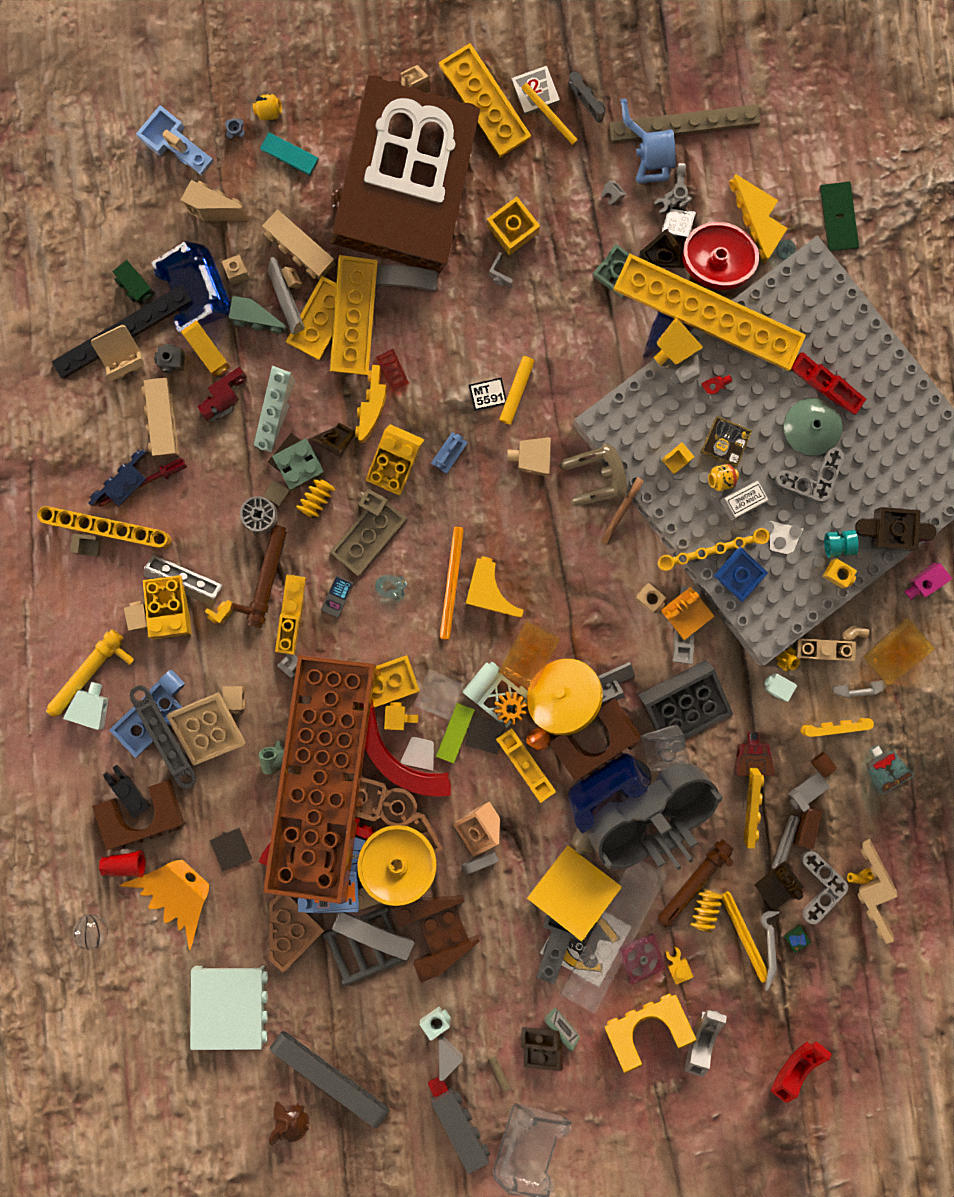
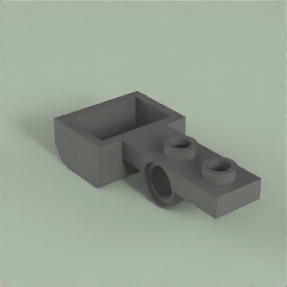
M546 914L543 928L551 930V934L546 943L536 978L555 984L570 938L579 939Z

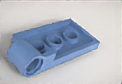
M173 670L168 671L150 689V693L169 727L171 724L167 718L168 713L182 708L173 696L185 685ZM163 698H167L170 701V706L167 709H163L160 705ZM135 707L131 708L109 729L135 758L153 743ZM135 725H139L142 728V733L139 736L134 735L132 732Z

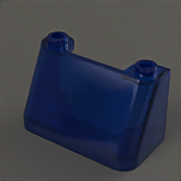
M184 241L151 262L157 278L167 281L171 290L182 284L193 303L179 310L180 314L174 317V325L178 332H181L196 320L201 326H204L229 315L231 303L213 257L206 246Z
M623 753L619 758L611 760L602 769L596 770L588 778L581 780L570 788L568 792L569 804L574 822L582 834L594 824V808L620 789L631 798L639 797L648 791L650 781L630 754Z

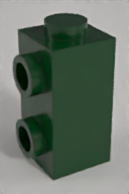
M128 260L112 271L116 276L115 282L121 288L125 286L128 290L126 295L133 303L137 301L142 305L152 300L155 292Z

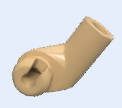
M851 626L843 632L841 641L852 642L857 636L868 638L869 629Z

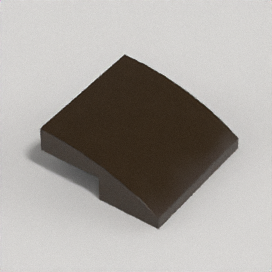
M522 1027L521 1048H524V1067L562 1071L563 1055L559 1030Z

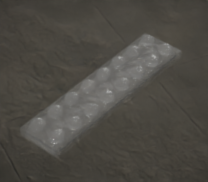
M644 861L625 868L618 882L622 888L600 916L560 993L563 997L596 1013L624 959L623 949L631 946L667 877L665 872Z

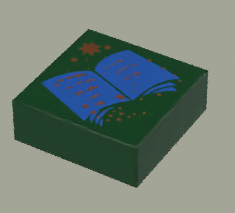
M800 925L783 935L794 953L811 943Z

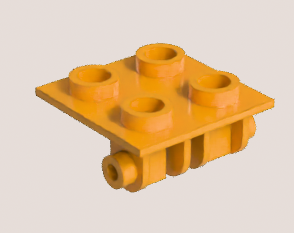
M691 586L660 610L684 640L715 617Z

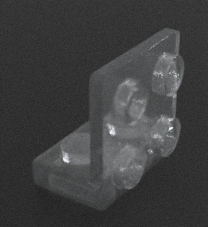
M429 670L414 706L450 720L464 684Z

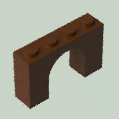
M615 698L601 706L598 712V716L610 733V745L605 751L600 753L585 751L579 746L572 734L557 735L549 742L574 781L580 778L581 780L588 778L592 770L595 768L597 770L602 769L607 765L606 761L611 758L613 760L619 758L623 754V750L626 748L631 750L639 744L638 741L641 735Z
M171 779L148 787L155 815L152 823L145 829H134L124 822L116 798L92 806L106 851L113 849L114 852L125 848L124 844L130 842L132 846L144 842L143 838L150 836V839L162 836L161 832L166 830L169 833L180 830V825L185 822Z

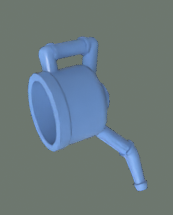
M621 99L620 104L622 106V117L625 126L642 139V143L636 149V155L640 156L641 160L636 182L646 184L669 180V169L675 168L676 164L673 130L646 133L632 121V118L630 119L627 99ZM646 169H662L660 174L645 175Z

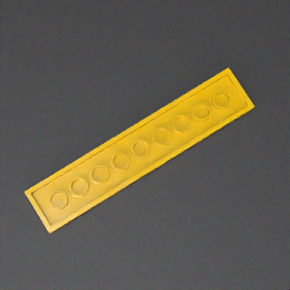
M630 253L613 288V291L674 319L677 317L680 322L786 371L791 370L806 336L795 329Z

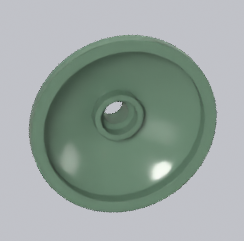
M806 398L794 404L787 412L784 419V434L790 446L797 452L807 456L822 455L834 448L840 440L842 434L841 416L831 403L820 398ZM814 421L819 423L818 428L814 426Z

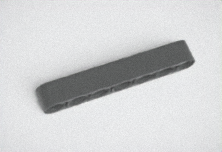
M281 1031L270 1046V1050L277 1057L374 1128H379L389 1114L390 1110L384 1103L287 1032Z

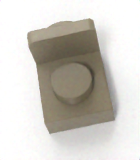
M367 489L366 492L363 491L360 494L358 505L360 508L379 517L388 499Z

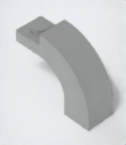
M707 1010L706 1013H701L693 1030L697 1042L690 1044L688 1047L685 1072L704 1077L708 1072L715 1039L726 1024L727 1016Z

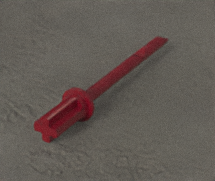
M181 457L165 466H159L160 471L147 477V480L140 487L162 476L166 480L169 479V476L187 468L185 460ZM107 497L99 502V506H104L113 500Z

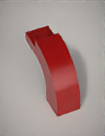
M805 1042L793 1052L783 1065L773 1083L771 1092L785 1103L796 1099L809 1073L817 1066L830 1060L832 1053L818 1042L812 1044Z

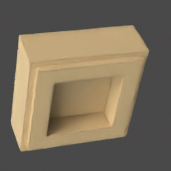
M168 130L163 132V138L171 147L180 153L185 152L187 148L180 138Z
M289 267L281 269L288 287L298 289L303 286L296 269Z

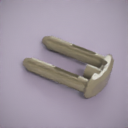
M605 443L602 448L572 456L560 462L561 469L569 470L605 459V462L608 461L609 466L602 468V476L605 479L613 477L614 480L611 486L575 495L571 499L572 505L582 506L615 496L619 498L624 496L627 490L624 467L616 449L610 444ZM596 454L595 458L589 460L584 459V457ZM607 491L608 493L606 495L599 497L595 496V494Z

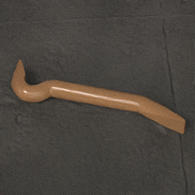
M636 478L603 535L601 542L607 545L644 481L641 478Z

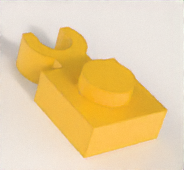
M676 946L674 947L676 950L674 956H670L668 951H665V955L668 960L672 961L667 966L677 985L694 976L686 958L680 959L681 952Z

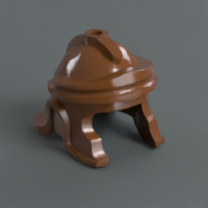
M279 1101L275 1102L274 1119L276 1124L275 1129L271 1132L269 1145L273 1146L278 1139L280 1141L283 1139L288 1142H295L303 1138L310 1125L309 1116L304 1112L305 1106L297 1103L288 1112Z

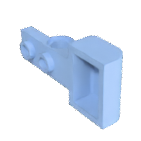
M159 105L136 133L137 137L160 157L169 149L181 162L189 165L202 176L214 162L213 159L181 134L185 128L182 122ZM165 130L181 139L187 148L184 153H180L166 142L162 135Z

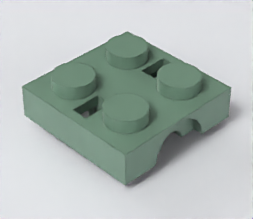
M615 244L605 260L593 272L592 276L613 291L625 264L624 261L628 258L629 253ZM611 278L615 279L613 284L609 282ZM613 291V292H614L615 294H617L619 297H621V298L624 297V295H622V294H620V293H618V292H616V291Z
M306 438L272 456L291 491L300 487L304 482L325 473ZM312 455L313 459L307 461L306 457ZM290 466L291 471L285 473L283 469Z

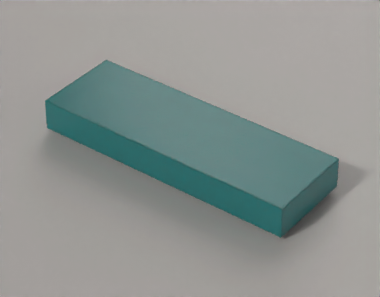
M268 132L260 147L262 152L311 176L319 161V158L270 132Z

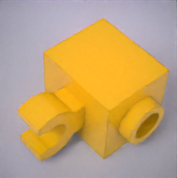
M390 702V706L386 705L384 729L404 730L405 722L418 723L419 715L405 714L406 706H402L401 702Z

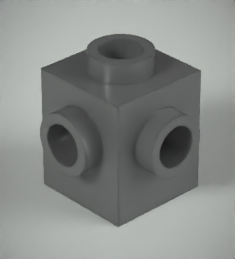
M171 344L158 347V352H155L154 361L162 372L174 373V371H184L185 352L182 348H176L175 345Z

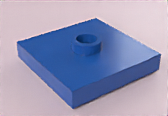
M738 547L713 577L739 601L743 602L768 572L742 547Z

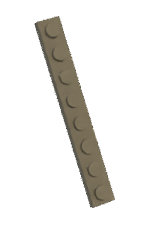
M758 104L632 120L646 133L672 129L674 136L757 126L761 123ZM623 121L609 123L611 143L642 140L630 128L626 127Z

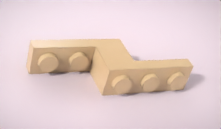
M869 839L863 842L861 852L865 860H870L872 864L870 869L876 879L867 884L860 885L859 893L857 894L861 903L867 905L869 909L867 914L871 921H875L878 936L880 939L884 938L886 944L894 941V934L878 905L896 898L897 890Z

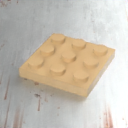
M219 692L170 712L167 715L193 766L244 746L246 743Z

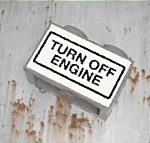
M756 480L720 501L730 520L737 518L740 521L749 516L748 511L754 509L757 512L766 507L764 503L769 501V498L759 480Z

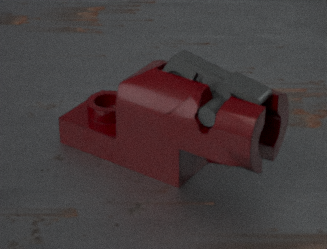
M240 367L208 387L213 396H209L197 406L206 421L213 422L233 412V406L239 399L231 387L239 386L246 378Z

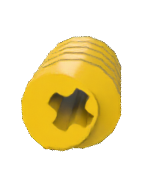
M319 478L320 481L313 480L316 487L309 486V490L312 493L306 492L304 494L307 500H300L303 506H296L300 512L313 519L312 516H320L316 510L323 511V507L320 504L328 503L325 497H332L329 490L336 491L332 485Z
M704 889L705 892L698 893L703 900H696L701 907L694 908L699 915H692L697 922L690 923V925L698 930L713 933L709 929H715L716 926L712 922L718 919L713 914H719L720 912L715 906L722 905L717 899H722L724 896L718 892Z

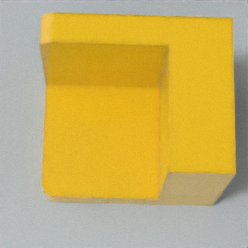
M681 442L662 461L675 474L694 458V455Z

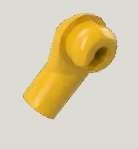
M865 868L858 874L848 873L847 875L848 882L867 884L875 879L870 868Z

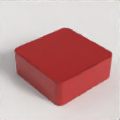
M439 1076L428 1081V1086L434 1097L448 1091L445 1081H439Z

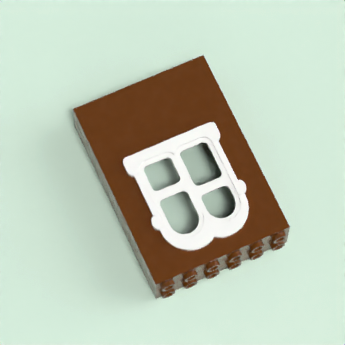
M368 75L363 90L330 244L441 273L449 257L480 108L471 103L457 102L456 99L451 97H440L434 92H423L414 86H403L397 81H386L377 75ZM404 113L411 118L413 131L410 139H404L388 133L389 122L393 115ZM428 122L439 124L444 132L439 157L429 156L417 151L421 128ZM385 143L399 145L408 150L402 178L388 176L379 171ZM415 161L434 165L437 168L432 187L416 184L410 180Z

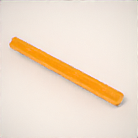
M454 527L440 630V639L449 640L451 634L464 533L463 527Z

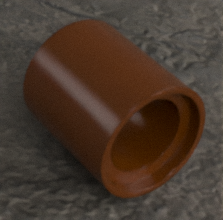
M825 752L818 754L811 761V764L823 778L829 776L837 769V766Z

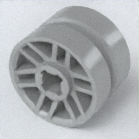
M255 496L249 498L244 502L240 510L242 523L255 533H268L278 523L279 514L277 508L264 497ZM258 512H261V518H260V519L257 518V517H258Z

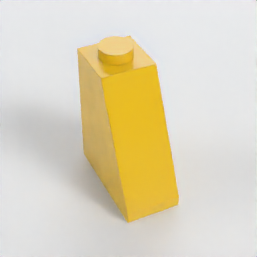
M197 320L181 331L214 377L222 376L228 371L227 368L230 365Z

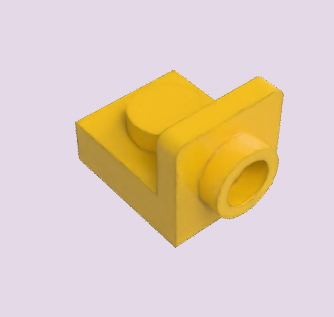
M230 600L223 601L217 608V611H219L217 614L207 608L205 610L209 614L207 618L215 624L217 622L224 624L233 612L230 609L233 602Z

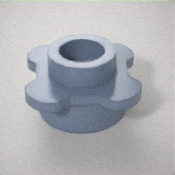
M230 119L225 122L228 138L232 139L236 136L241 138L245 135L242 119Z

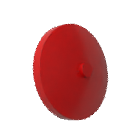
M710 222L695 228L689 234V238L687 237L684 243L682 259L687 272L697 282L709 288L729 290L744 285L752 278L758 266L759 252L754 240L741 228L724 222Z

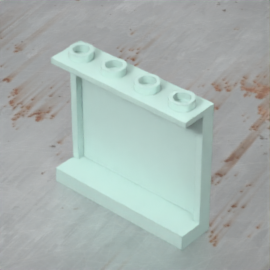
M262 965L260 968H203V966H194L191 969L190 1050L262 1049L264 1043H267L268 1036L267 1031H264V1023H267L268 1012L264 1011V1003H267L268 992L264 991V984L268 981V972L265 971V965Z

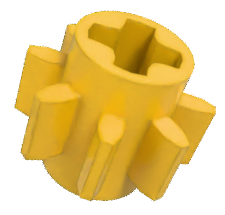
M789 647L788 650L785 649L776 656L778 660L776 665L786 672L789 669L795 670L800 664V658L796 657L797 651L792 647Z

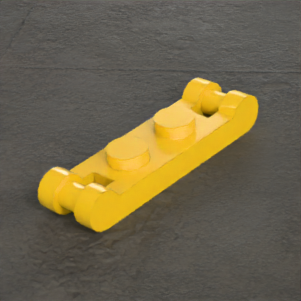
M859 718L857 722L853 723L852 720H841L840 724L833 725V722L821 723V727L803 725L800 732L804 736L815 737L872 729L874 722L870 718Z

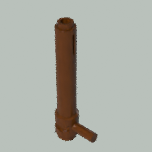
M275 525L271 530L256 591L250 606L247 607L236 603L231 604L230 609L232 611L247 614V625L262 628V625L265 624L266 618L264 617L265 613H268V602L287 534L285 527Z
M721 839L720 842L717 841L715 843V848L706 854L705 860L658 915L657 921L666 928L675 921L718 868H721L724 864L727 866L733 865V860L729 857L732 855L731 852L734 848L726 841Z

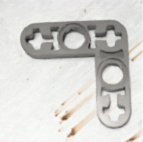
M839 448L830 449L823 458L816 480L783 470L775 476V484L783 490L815 502H824L831 496L844 460V453ZM837 453L836 457L839 459L835 460L832 466H826V464L829 465L832 462L830 455ZM824 470L832 472L831 480L828 481L823 478ZM786 475L787 480L793 481L796 478L794 484L790 482L782 484L780 477ZM800 481L807 483L808 488L805 492L798 489ZM823 484L829 485V487L825 486L823 489L825 496L819 498V494L816 492L822 489Z
M807 850L801 855V863L825 887L803 909L802 916L808 923L817 924L847 893L848 884L817 853ZM808 855L811 857L814 855L813 860L819 864L817 867L810 862L807 864ZM822 868H828L829 876L827 878L820 877L819 873ZM832 879L841 884V891L835 890L836 886L830 882ZM829 896L830 903L827 906H822L820 903L821 897ZM817 904L823 910H818L814 905ZM817 909V911L814 913L816 917L814 919L811 917L809 918L810 915L808 914V912H814Z

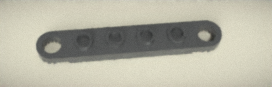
M143 685L133 687L130 691V700L179 787L191 788L196 782V774L150 691ZM141 690L145 692L146 696L143 700H137L134 697V693ZM188 774L192 780L189 783H183L180 779L181 776Z

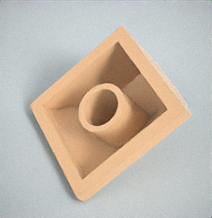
M490 802L483 804L453 823V826L473 857L499 844L500 817Z

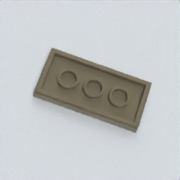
M388 502L379 517L365 510L329 553L360 577L408 518Z

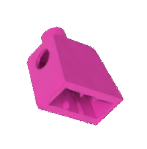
M933 562L910 580L912 586L904 591V593L911 601L919 595L927 597L953 578L941 563ZM926 581V586L923 588L922 583Z

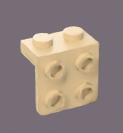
M120 325L91 340L93 348L106 367V374L110 381L121 379L126 373L138 371L145 365L143 354L125 325Z

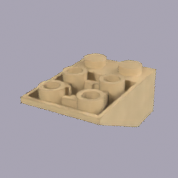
M191 180L181 198V202L188 213L203 221H248L249 219L245 212L246 210L239 200L235 198L229 199L225 197L226 195L217 189L213 191L201 181L195 182Z

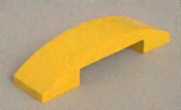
M512 728L496 739L540 803L556 793Z

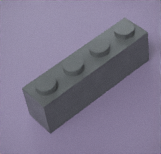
M452 1086L448 1091L439 1096L432 1097L431 1104L469 1175L489 1164V1155L491 1154L488 1146L482 1144L480 1140L481 1134L478 1127H473L470 1121L472 1116L469 1110L463 1108L461 1104L463 1099L459 1091L455 1092Z

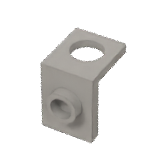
M499 252L489 270V277L499 286L505 285L512 288L513 280L495 271L502 259V253Z

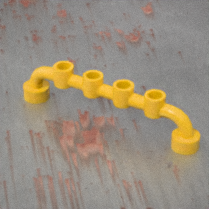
M759 528L753 532L752 536L745 538L737 537L727 543L719 542L712 547L698 548L695 552L687 554L680 553L673 558L670 555H663L658 559L657 564L662 571H668L677 564L684 565L691 560H703L709 555H721L727 550H737L736 540L741 542L740 547L742 548L752 543L765 544L768 542L770 534L766 529ZM718 545L722 547V552L717 550ZM698 551H702L704 556L700 557ZM680 556H684V558H685V562H684V563H683V562H680V560H679V557H680Z

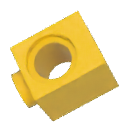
M833 559L822 577L843 589L848 586L851 587L855 582L856 576L854 575L857 570L839 559ZM839 570L845 573L843 580L838 578L837 573Z

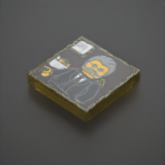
M716 416L701 453L731 466L738 467L752 430Z

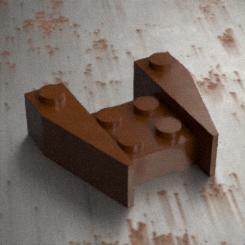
M464 895L421 897L408 905L393 906V912L399 927L419 920L430 948V954L414 960V967L421 983L442 974L480 942L479 934L468 938L456 907L457 904L464 902Z

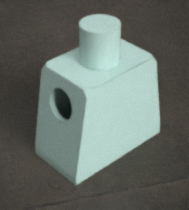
M91 682L88 692L83 690L77 691L63 719L97 730L104 729L108 698L99 696L103 685Z

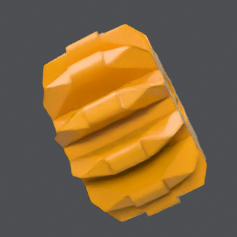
M507 691L505 692L506 698L502 695L498 696L502 701L501 703L495 701L494 704L500 708L494 709V712L500 713L497 718L499 720L504 718L505 724L509 720L512 724H515V718L519 721L522 720V717L519 716L520 713L526 714V711L521 708L526 707L527 704L521 703L524 698L522 696L517 698L516 692H513L512 696H510V693ZM508 704L515 705L513 706L514 710L512 712L509 710L506 711L508 709Z

